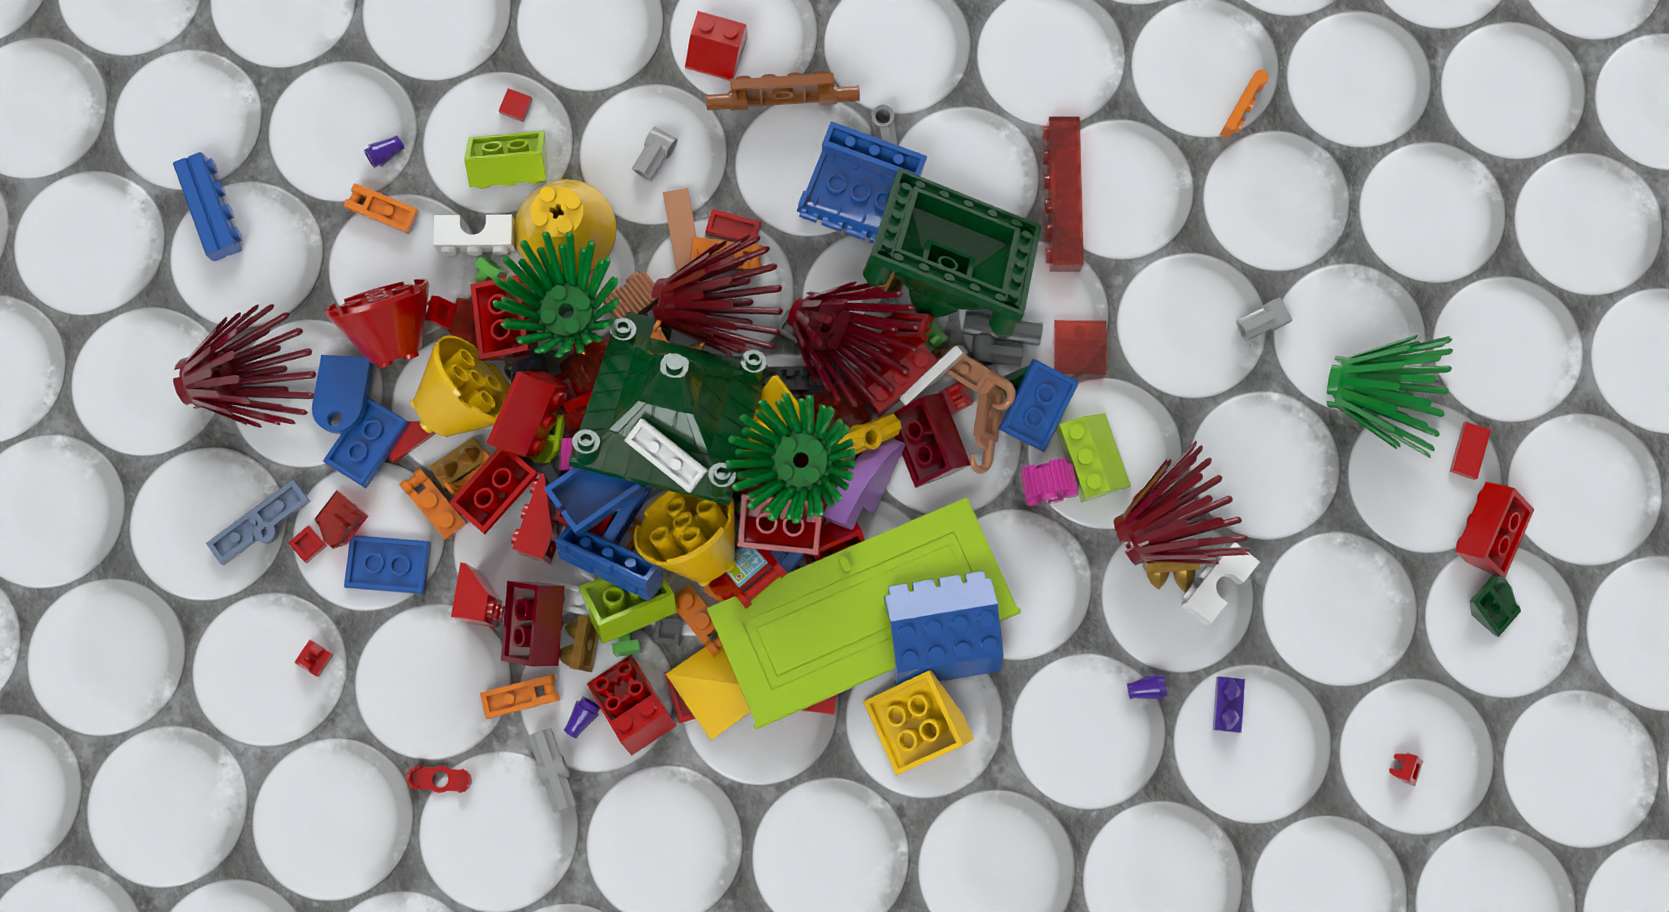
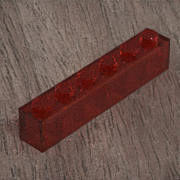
M1049 116L1047 124L1042 127V141H1046L1047 150H1043L1042 157L1043 165H1047V174L1043 176V189L1048 190V199H1044V214H1048V223L1044 225V238L1049 239V248H1045V263L1049 264V272H1080L1084 265L1080 117Z

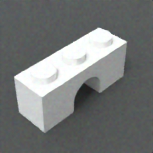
M512 214L486 215L484 229L478 234L470 235L465 233V222L460 215H434L433 245L438 252L446 256H454L457 252H467L468 255L474 256L482 255V252L507 255L508 252L516 251L515 219Z
M1233 542L1228 546L1224 544L1221 548H1234L1241 546L1238 545L1236 542ZM1248 553L1249 555L1216 557L1218 558L1216 561L1220 564L1207 565L1199 574L1201 581L1196 587L1192 584L1182 596L1185 598V601L1181 606L1203 624H1211L1227 604L1217 593L1216 584L1219 578L1227 577L1237 585L1244 583L1260 561L1250 553Z

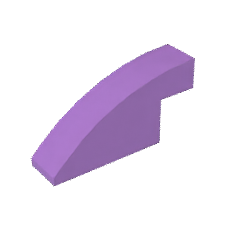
M890 438L881 442L880 446L876 449L864 450L856 459L855 468L848 470V472L853 473L852 480L843 479L849 483L848 489L844 491L839 486L837 487V490L842 495V499L839 502L835 501V505L831 508L827 505L822 516L834 524L853 530L861 511L874 515L906 444Z

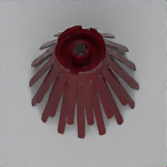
M749 234L715 253L726 245L727 240L718 245L717 243L670 277L658 279L652 290V298L659 297V306L652 307L656 322L657 320L662 321L660 326L662 329H674L729 356H732V354L728 350L736 353L756 350L747 347L746 343L770 350L775 349L770 343L718 328L735 331L741 329L779 335L781 331L778 328L754 325L752 320L707 313L781 315L783 309L779 307H743L751 306L754 303L751 298L727 299L777 293L782 290L781 285L716 292L748 285L751 282L749 277L774 271L778 267L777 264L772 263L705 281L744 265L746 261L769 252L770 247L765 246L735 258L733 254L757 243L761 238L757 236L748 240L751 235Z
M857 281L820 293L811 291L806 293L810 296H807L805 299H796L789 310L787 319L788 325L793 328L794 333L791 332V334L797 339L805 367H808L814 383H817V377L811 361L825 389L828 392H832L838 402L841 401L840 395L822 364L854 407H858V402L827 356L871 403H877L876 397L865 387L867 381L839 353L887 391L894 392L895 387L877 373L882 371V366L862 352L907 375L910 371L908 367L870 346L888 354L893 352V348L889 345L912 353H917L918 347L861 326L896 333L898 328L914 331L920 329L917 323L850 312L894 313L896 311H913L915 309L910 304L848 302L894 298L903 295L901 292L883 291L886 287L870 288L873 285L869 283L854 286Z
M259 304L253 306L243 315H241V312L235 314L227 323V317H225L189 357L180 359L175 365L174 370L180 369L179 377L173 378V384L178 397L185 405L193 404L195 409L204 408L242 424H249L258 428H262L259 423L235 414L276 425H281L279 422L296 424V422L289 418L237 406L296 415H306L308 412L304 409L285 407L281 404L254 401L248 397L313 399L314 397L312 392H289V388L286 386H245L316 377L315 371L279 374L288 370L285 365L263 368L310 356L312 354L310 348L251 362L279 352L281 346L277 344L301 335L303 333L302 328L293 329L235 353L269 334L270 328L289 318L290 314L288 312L282 313L220 349L274 308V304L266 306L250 318L248 317L258 309Z
M1197 441L1170 468L1172 460L1169 459L1167 461L1166 458L1126 511L1113 519L1120 543L1124 542L1127 548L1124 551L1135 566L1143 562L1216 565L1220 564L1216 560L1202 559L1219 556L1249 555L1247 552L1251 551L1248 547L1176 551L1248 540V536L1242 534L1175 541L1242 522L1240 517L1225 520L1217 517L1210 520L1200 519L1188 523L1189 520L1230 504L1233 501L1232 496H1226L1212 502L1213 497L1211 495L1194 499L1222 481L1221 475L1213 477L1177 499L1202 481L1203 474L1200 472L1211 464L1212 458L1210 457L1166 490L1196 462L1197 456L1203 450L1201 445L1192 453L1197 445Z

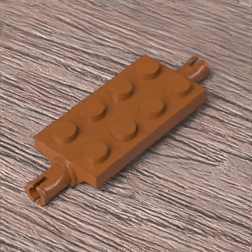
M816 71L810 75H802L797 72L789 73L787 76L765 74L760 78L738 76L736 79H730L731 91L729 93L706 94L707 111L730 109V111L747 110L748 107L802 103L832 105L837 104V102L860 101L859 85L836 87L833 73H827L826 71Z

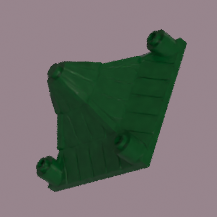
M898 168L886 198V206L871 253L863 269V277L873 286L885 285L893 271L894 275L909 289L910 300L915 307L916 313L929 314L935 319L955 313L958 309L979 311L989 309L993 311L988 321L992 331L1001 336L1010 335L1017 323L1021 322L1025 313L1042 225Z
M627 318L614 320L610 325L609 342L580 430L572 439V453L569 459V466L730 506L734 492L732 485L737 481V473L740 468H727L726 461L742 460L743 458L736 457L735 451L737 449L745 450L746 448L730 444L728 439L731 435L747 440L749 438L742 435V429L745 427L751 428L739 419L743 414L754 419L768 367L765 355L757 350H749L741 356V359H733L700 349L688 348L687 346L644 337L643 335L636 334V326L632 320ZM640 419H645L708 470L691 493L687 492L624 441Z

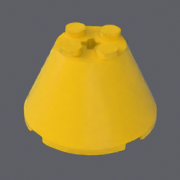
M555 180L533 190L520 205L515 217V242L522 257L534 269L521 248L520 242L522 240L528 242L543 266L537 249L543 247L548 256L542 233L549 232L562 270L558 245L560 243L566 245V232L573 233L577 276L580 248L584 247L587 249L589 240L595 244L591 270L596 268L599 259L604 261V258L609 256L616 239V219L608 200L593 186L577 180Z
M443 336L434 345L415 397L410 403L421 419V427L427 433L435 432L440 436L448 438L458 434L493 427L510 386L493 362L488 365L485 361L479 360L478 348L459 337Z
M667 491L645 510V519L641 526L637 525L635 528L634 544L643 559L698 582L701 586L708 585L712 580L725 572L731 571L735 567L733 498L729 506Z

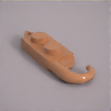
M951 346L950 349L934 350L937 360L939 361L953 347ZM967 354L946 372L949 376L980 394L986 395L990 393L996 385L1004 389L1007 394L1006 400L1002 404H992V407L997 410H1004L1010 407L1015 399V388L1009 380Z
M997 385L990 393L986 395L979 393L973 436H975L977 445L984 449L980 466L976 463L974 453L970 454L969 460L971 468L978 474H984L990 469L993 462L995 442H998V427L1001 421L1002 410L993 408L992 404L1003 403L1004 391Z

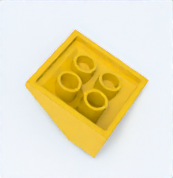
M704 647L665 674L711 741L751 713L723 647L719 649L720 652L715 657Z
M931 670L863 701L895 775H899L975 740L963 713Z

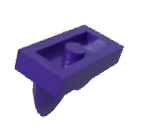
M1216 677L1213 730L1242 733L1245 679Z

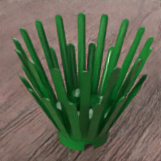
M549 232L542 233L548 256L543 247L537 249L543 266L528 242L522 240L520 246L537 274L523 258L518 262L520 267L509 256H505L503 262L532 291L511 276L506 278V282L495 277L494 284L530 306L506 297H502L501 302L494 300L493 305L497 309L533 320L505 318V322L501 323L504 329L541 331L516 337L517 342L522 345L552 338L534 350L538 354L546 353L563 342L555 357H563L566 352L571 351L574 342L577 354L585 351L583 343L585 345L592 341L599 343L603 337L591 331L604 330L615 319L596 320L614 310L619 303V297L599 308L618 285V278L614 276L609 279L595 297L610 265L609 257L606 256L604 261L602 259L598 260L588 286L595 248L593 241H588L587 249L584 247L580 248L578 273L576 276L573 233L566 232V245L564 243L558 245L562 270ZM567 311H574L571 317L563 318Z
M1414 335L1349 357L1335 356L1334 360L1341 364L1340 366H1331L1327 394L1334 395V402L1326 401L1327 406L1341 410L1396 450L1397 447H1401L1397 441L1399 440L1431 458L1427 451L1402 437L1431 451H1435L1433 445L1366 410L1432 436H1440L1438 430L1429 427L1422 420L1398 411L1396 406L1438 417H1443L1445 415L1444 411L1430 407L1432 404L1430 399L1416 397L1412 393L1396 390L1447 394L1449 392L1447 387L1412 383H1434L1436 376L1418 374L1448 373L1452 370L1451 366H1404L1440 361L1441 356L1451 354L1453 349L1448 348L1421 353L1414 352L1443 347L1445 344L1450 343L1453 338L1446 336L1421 343L1420 341L1410 342L1418 337V335Z
M782 393L783 401H776L775 404L785 423L765 399L760 400L758 404L764 412L762 410L756 412V417L770 430L746 414L741 415L739 420L755 430L753 431L745 427L742 429V435L757 442L733 435L729 437L728 442L755 451L737 449L735 451L736 457L749 459L727 460L726 466L727 468L761 467L738 472V479L747 480L733 484L732 488L734 491H740L766 482L747 493L749 499H754L747 504V507L750 510H754L777 493L764 508L766 513H771L768 519L776 521L793 496L785 518L788 520L793 519L792 523L801 522L806 497L809 518L815 515L820 517L824 514L820 491L829 508L835 505V501L839 502L842 499V495L833 483L844 491L848 489L849 483L843 479L851 481L853 473L843 469H854L855 461L841 459L855 457V449H848L854 445L851 438L836 445L849 433L848 426L844 425L841 419H838L827 433L835 413L831 406L827 408L824 405H820L814 428V397L806 395V400L798 399L800 423L790 394ZM802 453H805L809 458V462L804 468L799 467L797 459Z

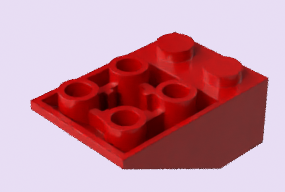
M540 473L539 478H535L530 488L531 500L522 509L520 518L523 521L520 529H515L511 544H514L512 549L520 555L551 565L557 549L556 540L559 537L558 523L553 521L556 513L555 504L544 490L550 483L545 474Z
M632 654L587 683L620 743L631 756L677 726Z

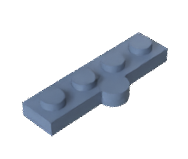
M292 480L206 542V545L219 563L225 565L257 541L265 544L274 542L278 536L277 526L311 501L299 484Z

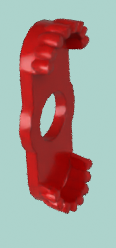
M436 766L434 768L412 767L409 773H407L406 778L407 784L410 785V788H414V790L429 789L437 793L446 791L466 792L472 784L471 774L467 770L449 769L446 766ZM439 771L445 772L448 776V783L444 787H437L433 782L434 775Z

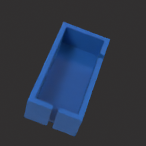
M572 468L545 487L544 490L574 533L580 537L643 493L641 488L643 484Z

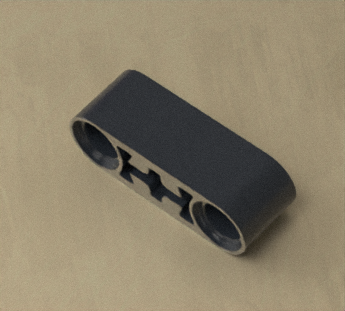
M813 366V369H814V372H815V374H816V377L818 378L819 375H818V373H817L815 367ZM823 366L824 369H825V371H826V373L828 374L830 380L832 381L833 385L835 386V380L832 378V376H831L830 373L827 371V369L825 368V366ZM767 367L765 378L770 375H778L783 382L782 375H786V387L792 395H826L830 393L824 386L815 384L813 380L812 386H808V375H810L808 367ZM795 376H800L801 381L798 386L794 384Z

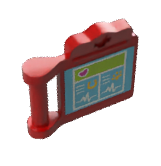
M737 547L735 548V567L731 571L725 572L709 583V587L715 595L721 596L723 600L730 599L735 595L747 609L752 605L751 601L777 578H783L788 573L768 550ZM772 567V569L767 574H765L760 580H758L753 586H751L746 592H744L750 585H752L757 579H759L764 573H766Z

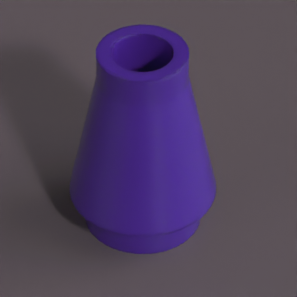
M396 135L389 139L368 144V148L364 149V153L370 164L375 168L377 166L382 167L405 148L400 138Z
M1155 673L1132 683H1127L1129 699H1161L1162 696H1167L1164 675H1157Z
M582 697L580 701H576L564 731L571 737L578 738L580 733L599 716L598 711L600 707L589 698Z

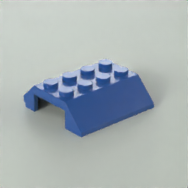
M831 121L822 142V152L806 191L803 190L797 208V212L800 213L799 217L814 223L819 219L822 221V226L841 232L842 228L846 229L845 234L863 241L868 237L870 238L869 243L874 244L886 206V198L898 168L921 177L927 156Z
M984 571L965 574V583H962L960 575L938 578L939 587H935L934 579L913 582V591L909 592L907 584L888 587L889 595L884 596L885 611L889 617L896 669H893L895 686L929 670L933 672L939 682L1001 671L1004 654L998 603L991 578H985Z

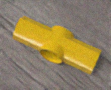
M887 413L863 425H853L849 429V433L836 445L851 438L854 445L848 449L854 448L855 455L866 449H876L880 446L881 442L899 435V431L902 429L900 420L897 419L894 413Z

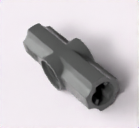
M966 311L962 334L972 336L987 335L995 337L999 341L1040 345L1043 331L1042 322L1022 319L1020 323H1017L1012 334L1001 336L995 334L988 324L991 317L990 314Z

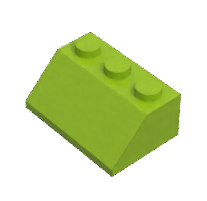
M545 131L468 137L464 162L469 187L485 189L492 185L513 186L517 183L528 182L530 184H537L546 181L548 165Z
M1105 413L1083 416L1059 424L1056 428V433L1066 461H1070V464H1073L1081 503L1131 487Z
M664 576L662 586L650 601L601 578L578 586L591 622L602 644L677 613L674 593Z

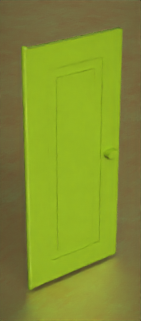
M967 497L790 572L783 578H777L751 601L752 605L747 609L736 596L707 608L754 718L755 729H760L896 669L890 622L884 603V596L889 595V586L907 584L908 590L911 592L913 591V582L934 579L935 587H939L938 578L960 575L962 583H965V574L984 571L985 578H991L998 603L1000 622L1021 613V609L1017 608Z

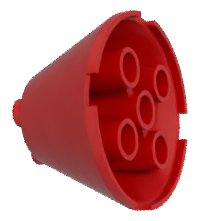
M421 278L414 279L415 284L405 285L404 281L385 285L345 298V303L340 305V307L332 304L325 308L324 311L333 324L371 363H377L378 368H384L394 364L393 360L403 357L404 360H409L419 356L418 350L422 348L429 282L428 279Z

